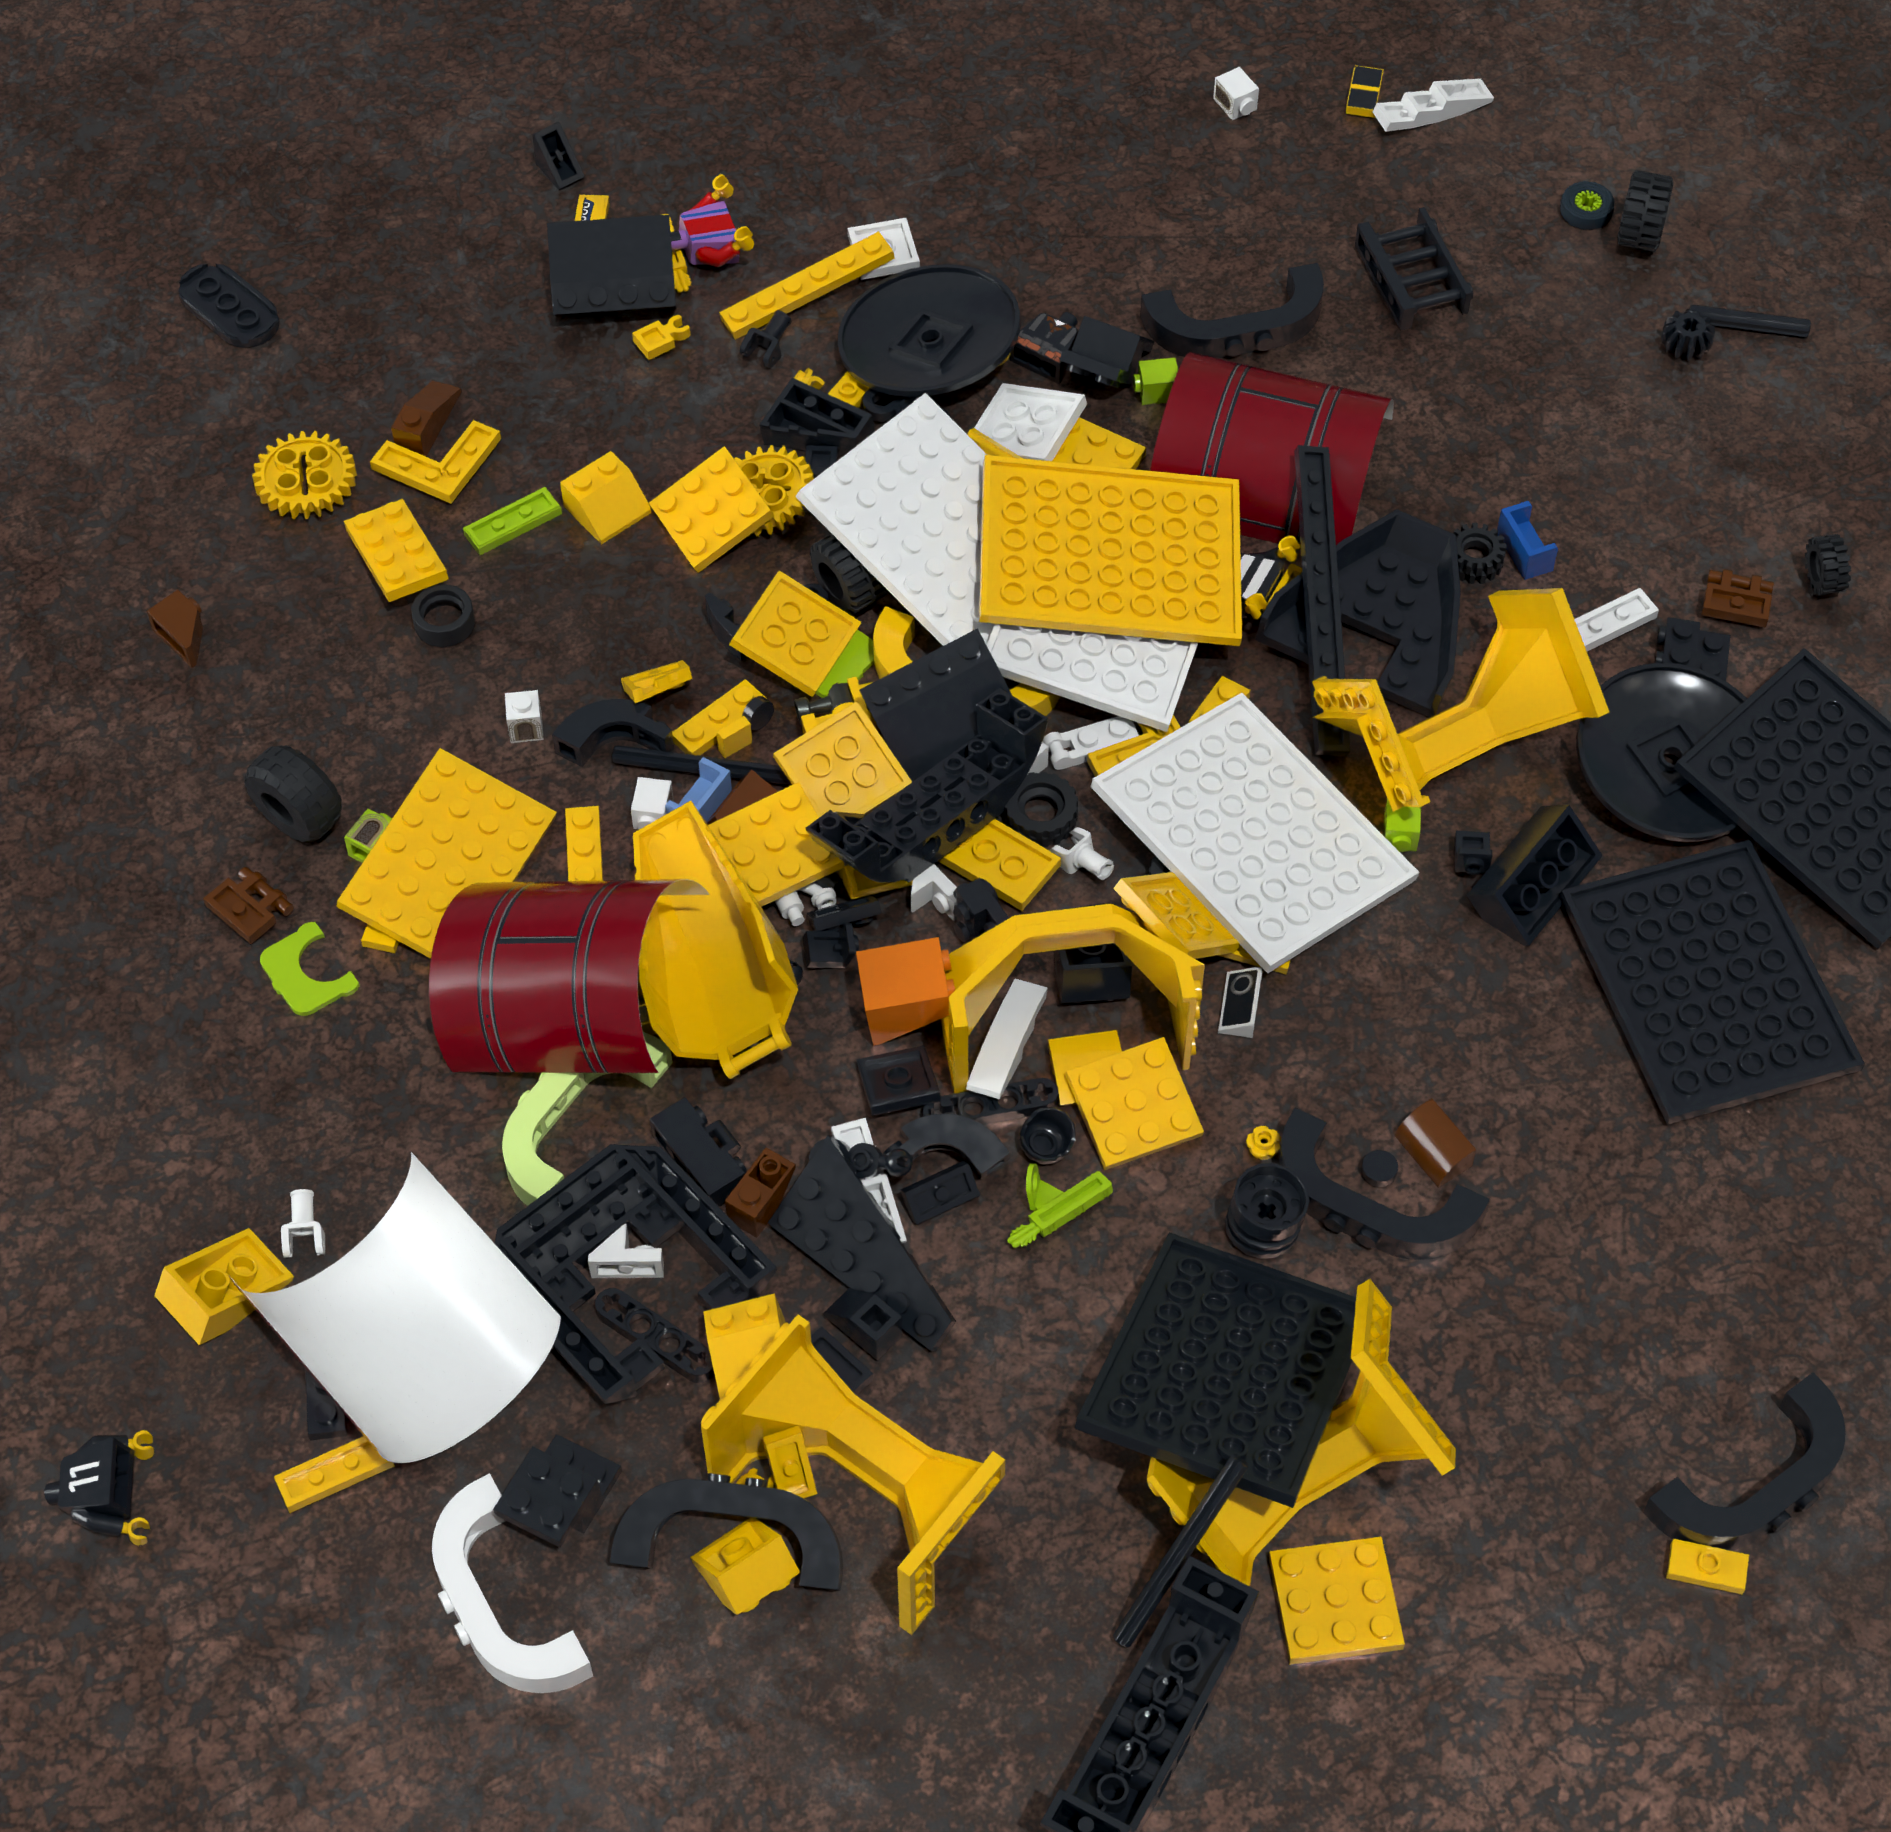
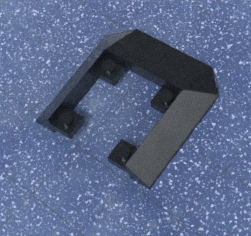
M610 1144L500 1226L496 1231L495 1245L561 1316L559 1331L553 1347L605 1404L637 1397L636 1391L665 1369L664 1361L641 1337L614 1357L573 1312L596 1294L595 1287L580 1272L588 1266V1255L622 1225L627 1224L628 1235L635 1231L648 1246L654 1248L678 1231L719 1275V1277L698 1292V1299L708 1310L758 1298L777 1271V1267L662 1147Z

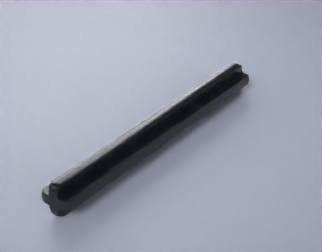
M619 745L613 749L612 759L614 763L700 774L699 761L704 757L730 770L731 778L741 779L752 769L766 782L792 785L778 765Z
M1236 1454L1230 1456L1113 1634L1114 1640L1123 1647L1128 1648L1132 1645L1183 1568L1189 1555L1192 1554L1248 1469L1249 1464Z

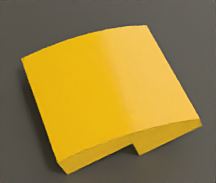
M1117 1030L1047 1040L1052 1074L1055 1077V1083L1058 1088L1059 1107L1077 1105L1065 1076L1067 1070L1122 1052Z

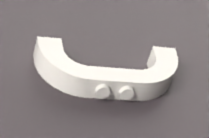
M489 1473L460 1490L445 1506L436 1523L432 1540V1554L435 1569L443 1589L442 1592L438 1593V1597L447 1614L454 1611L459 1621L458 1624L454 1625V1628L463 1646L471 1644L481 1664L497 1680L512 1688L531 1693H551L571 1688L593 1677L590 1662L573 1630L551 1642L537 1646L523 1645L511 1640L500 1628L468 1566V1557L474 1542L484 1532L506 1521L494 1514L493 1508L502 1495Z

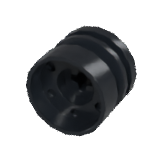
M1275 1163L1257 1164L1245 1170L1237 1179L1225 1218L1227 1235L1235 1247L1246 1255L1259 1259L1276 1258L1287 1253L1297 1241L1310 1202L1308 1188L1301 1177L1288 1167Z

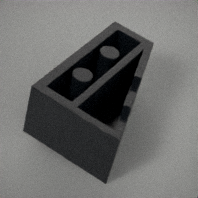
M794 378L790 379L759 425L764 445L784 446L785 448L806 451L807 445L838 446L840 456L846 455L875 432L872 414Z

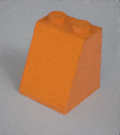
M939 937L856 951L865 1012L873 1046L883 1044L949 1016V996L955 991L953 979L946 980L945 971L952 970L949 951L948 949L941 950Z

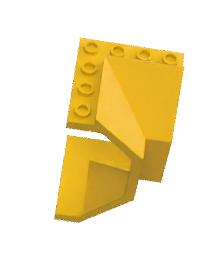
M1563 588L1503 590L1488 596L1497 618V629L1466 697L1459 704L1397 734L1376 679H1327L1326 676H1322L1312 681L1315 688V700L1324 712L1313 718L1364 738L1391 809L1394 812L1404 806L1420 808L1430 803L1429 796L1421 795L1420 790L1428 781L1498 745L1580 718H1599L1609 713Z
M1114 904L1012 916L949 954L952 970L945 971L946 980L953 979L955 991L949 996V1016L942 1018L941 1024L953 1094L968 1091L966 1090L968 1082V1036L1024 954L1115 943L1168 998L1182 1070L1190 1069L1191 1056L1196 1055L1195 1038L1198 1037L1196 1020L1200 1019L1205 964L1149 932L1138 914Z
M1371 1279L1357 1286L1351 1359L1360 1369L1353 1394L1346 1401L1335 1406L1294 1507L1283 1505L1235 1487L1196 1546L1201 1553H1207L1215 1563L1217 1570L1248 1586L1251 1583L1255 1557L1302 1507L1382 1462L1429 1458L1441 1475L1455 1469L1456 1448L1388 1362L1392 1306ZM1151 1457L1147 1474L1148 1486L1155 1496H1161L1167 1503L1174 1520L1179 1525L1185 1526L1214 1482V1479Z
M798 1314L790 1324L786 1322L778 1329L774 1339L768 1346L756 1354L748 1369L740 1378H736L730 1384L726 1394L716 1406H712L703 1416L701 1431L707 1471L712 1474L731 1476L730 1483H734L750 1463L756 1460L768 1459L762 1437L798 1425L803 1435L808 1456L823 1455L828 1457L894 1504L900 1511L910 1553L897 1568L899 1626L912 1635L935 1607L934 1562L1005 1476V1459L992 1451L988 1458L981 1463L932 1449L850 1390L814 1348L811 1342L810 1322Z

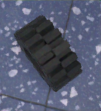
M1472 523L1470 529L1465 524L1461 526V531L1458 528L1454 530L1459 578L1461 581H1464L1465 577H1467L1470 584H1474L1475 579H1479V583L1483 584L1486 582V577L1492 581L1495 579V574H1500L1506 554V543H1503L1504 537L1502 535L1497 536L1498 530L1493 528L1491 531H1488L1489 525L1483 524L1482 528H1478V523ZM1478 549L1485 552L1488 556L1474 558L1467 555L1464 551Z
M1839 534L1809 539L1808 544H1806L1807 552L1805 553L1807 563H1805V568L1808 569L1807 578L1808 580L1811 579L1810 586L1814 588V593L1825 595L1846 591L1849 588L1848 582L1851 581V576L1849 575L1851 566L1848 564L1850 555L1846 553L1848 548L1847 545H1844V539L1840 538Z

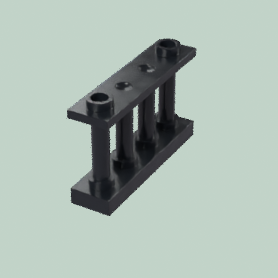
M1425 207L1419 208L1417 225L1379 234L1374 232L1369 221L1357 225L1355 247L1400 331L1412 328L1413 318L1418 310L1455 301L1462 315L1469 312L1470 301L1473 299L1472 286L1469 282L1465 281L1438 232L1435 219L1430 218ZM1420 237L1425 245L1423 248L1392 256L1389 253L1386 254L1382 247ZM1432 258L1437 267L1436 269L1405 277L1398 275L1394 267ZM1442 279L1449 289L1415 299L1412 296L1409 297L1406 291L1407 288Z

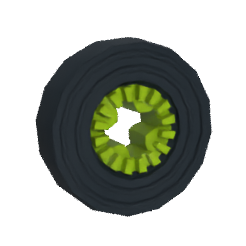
M1589 181L1577 182L1567 187L1563 193L1560 212L1564 220L1571 226L1585 230L1598 229L1606 225L1613 216L1615 200L1611 191L1601 184Z

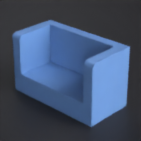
M703 757L699 761L700 777L679 804L671 800L666 803V814L692 801L707 822L732 790L730 770Z

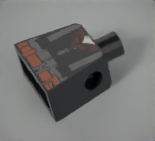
M1064 312L1058 319L1046 313H1040L1020 330L1017 342L1010 352L1009 361L1060 384L1067 372L1068 363L1060 361L1063 348L1070 351L1073 348L1078 334V329L1076 328L1078 321L1076 317L1069 312Z

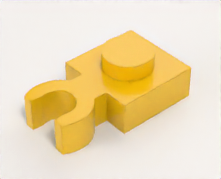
M675 315L664 326L658 320L633 332V342L645 357L651 360L675 348L674 340L682 341L689 338L691 335L690 327L686 325L678 328L682 326V317Z

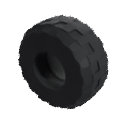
M287 745L271 746L260 754L247 768L244 783L249 797L265 818L281 832L290 836V838L301 842L318 840L341 818L342 799L337 792V788L325 772L299 750H295Z

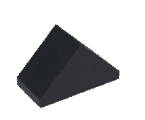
M556 122L532 134L536 165L557 189H561L585 177L560 122Z

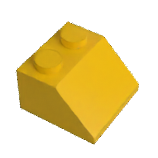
M612 451L560 482L563 506L601 545L652 513V509L631 470Z
M757 1518L747 1519L690 1557L722 1604L736 1615L754 1609L762 1598L773 1591L785 1588L790 1584L791 1579L800 1573L781 1535Z

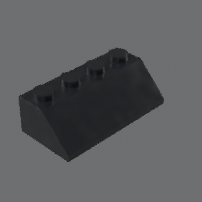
M1570 805L1541 806L1471 889L1467 897L1486 923L1520 944L1529 946L1563 905L1560 898L1561 890L1578 886L1603 855Z

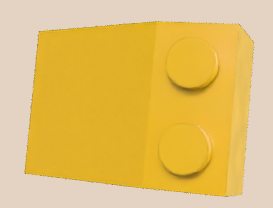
M247 1228L165 1266L154 1296L197 1344L201 1345L228 1332L255 1311V1308L237 1289L230 1277L244 1291L268 1293L283 1289L293 1281L294 1275L254 1232Z
M775 1293L703 1311L707 1341L720 1400L726 1394L730 1384L736 1378L741 1377L750 1366L756 1354L768 1346L774 1339L778 1329L785 1323V1318Z

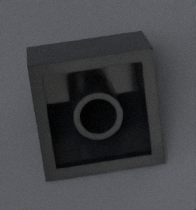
M1115 943L1053 951L1056 984L1061 1003L1097 1000L1112 1001L1130 998L1132 963Z

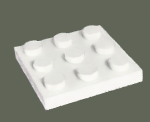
M1002 383L974 428L1023 459L1053 461L1086 407L1087 401L1084 394Z

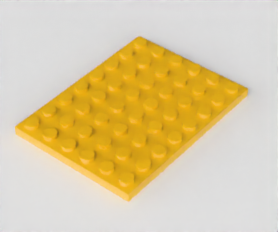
M985 455L982 488L979 622L1240 646L1242 641L1239 479Z

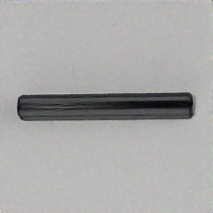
M1691 305L1689 311L1693 314L1700 311L1702 318L1710 317L1712 326L1797 337H1808L1811 329V321L1804 318L1701 305Z

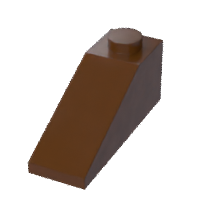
M432 380L403 405L391 427L394 443L427 457L462 392L461 388Z

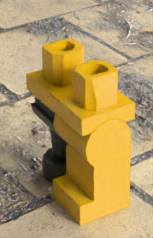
M857 677L847 679V683L838 684L837 682L832 685L828 696L812 702H809L806 697L795 699V710L798 721L802 725L803 734L856 701L876 730L880 731L859 691L871 683L859 685ZM831 712L829 715L815 718V715Z

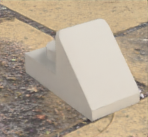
M935 864L913 879L911 912H915L932 900L939 912L946 913L955 921L956 917L953 914L954 905H956V899L953 896V891L957 887Z
M627 1224L622 1225L588 1255L591 1278H664L662 1248H654L648 1245L629 1248Z

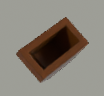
M176 590L148 609L147 614L152 630L193 668L197 665L203 625L199 615L202 613V610L195 599L192 597L186 598L179 590Z

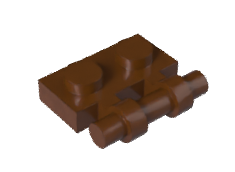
M1723 569L1722 572L1709 570L1701 615L1766 628L1774 582L1762 580V576L1753 574L1751 577L1733 574L1732 570Z
M244 867L238 873V877L242 880L241 883L237 885L228 877L205 896L203 900L206 907L252 944L276 924L275 916L271 913L272 911H279L284 916H288L293 911L294 906L287 901V895L280 889H273L268 885L267 879L261 873L253 872L248 867ZM258 893L263 899L258 902L250 895Z

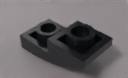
M709 592L705 595L707 617L712 630L725 648L742 661L746 655L729 645L741 627L738 623L734 624L733 608L725 599H719Z

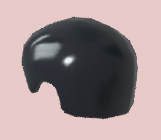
M1056 1107L1036 1109L1025 1121L1019 1133L1021 1149L1029 1159L1043 1165L1058 1163L1066 1157L1076 1140L1075 1123L1066 1112Z

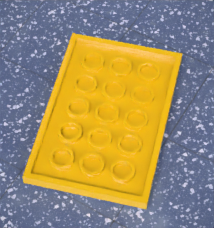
M439 748L337 900L336 907L431 959L437 929L453 898L471 884L515 882L555 820L557 812Z

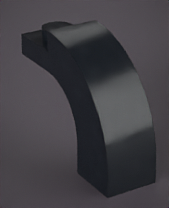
M608 699L585 705L564 719L552 734L555 754L581 767L585 765L593 753L601 746L618 740L636 742L651 750L667 752L674 750L672 729L662 721L653 720L652 706L642 702L635 703L629 699Z
M933 1114L909 1122L901 1127L902 1135L907 1141L904 1144L897 1141L883 1152V1155H887L891 1150L905 1149L910 1153L912 1161L929 1151H952L963 1157L981 1180L1010 1159V1152L991 1130L973 1119L956 1114ZM909 1160L906 1161L905 1166L909 1164ZM884 1169L891 1178L892 1175L887 1171V1169Z

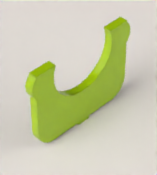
M857 629L815 694L824 698L828 696L832 685L837 682L838 684L847 683V679L857 677L859 681L863 677V673L874 664V641Z
M316 922L303 924L297 932L269 946L260 956L261 966L272 981L274 990L277 994L282 995L295 1014L301 1016L311 1015L341 997L353 995L360 987L359 982L351 971L337 980L322 982L309 978L301 970L300 959L303 951L312 942L325 938L324 933Z

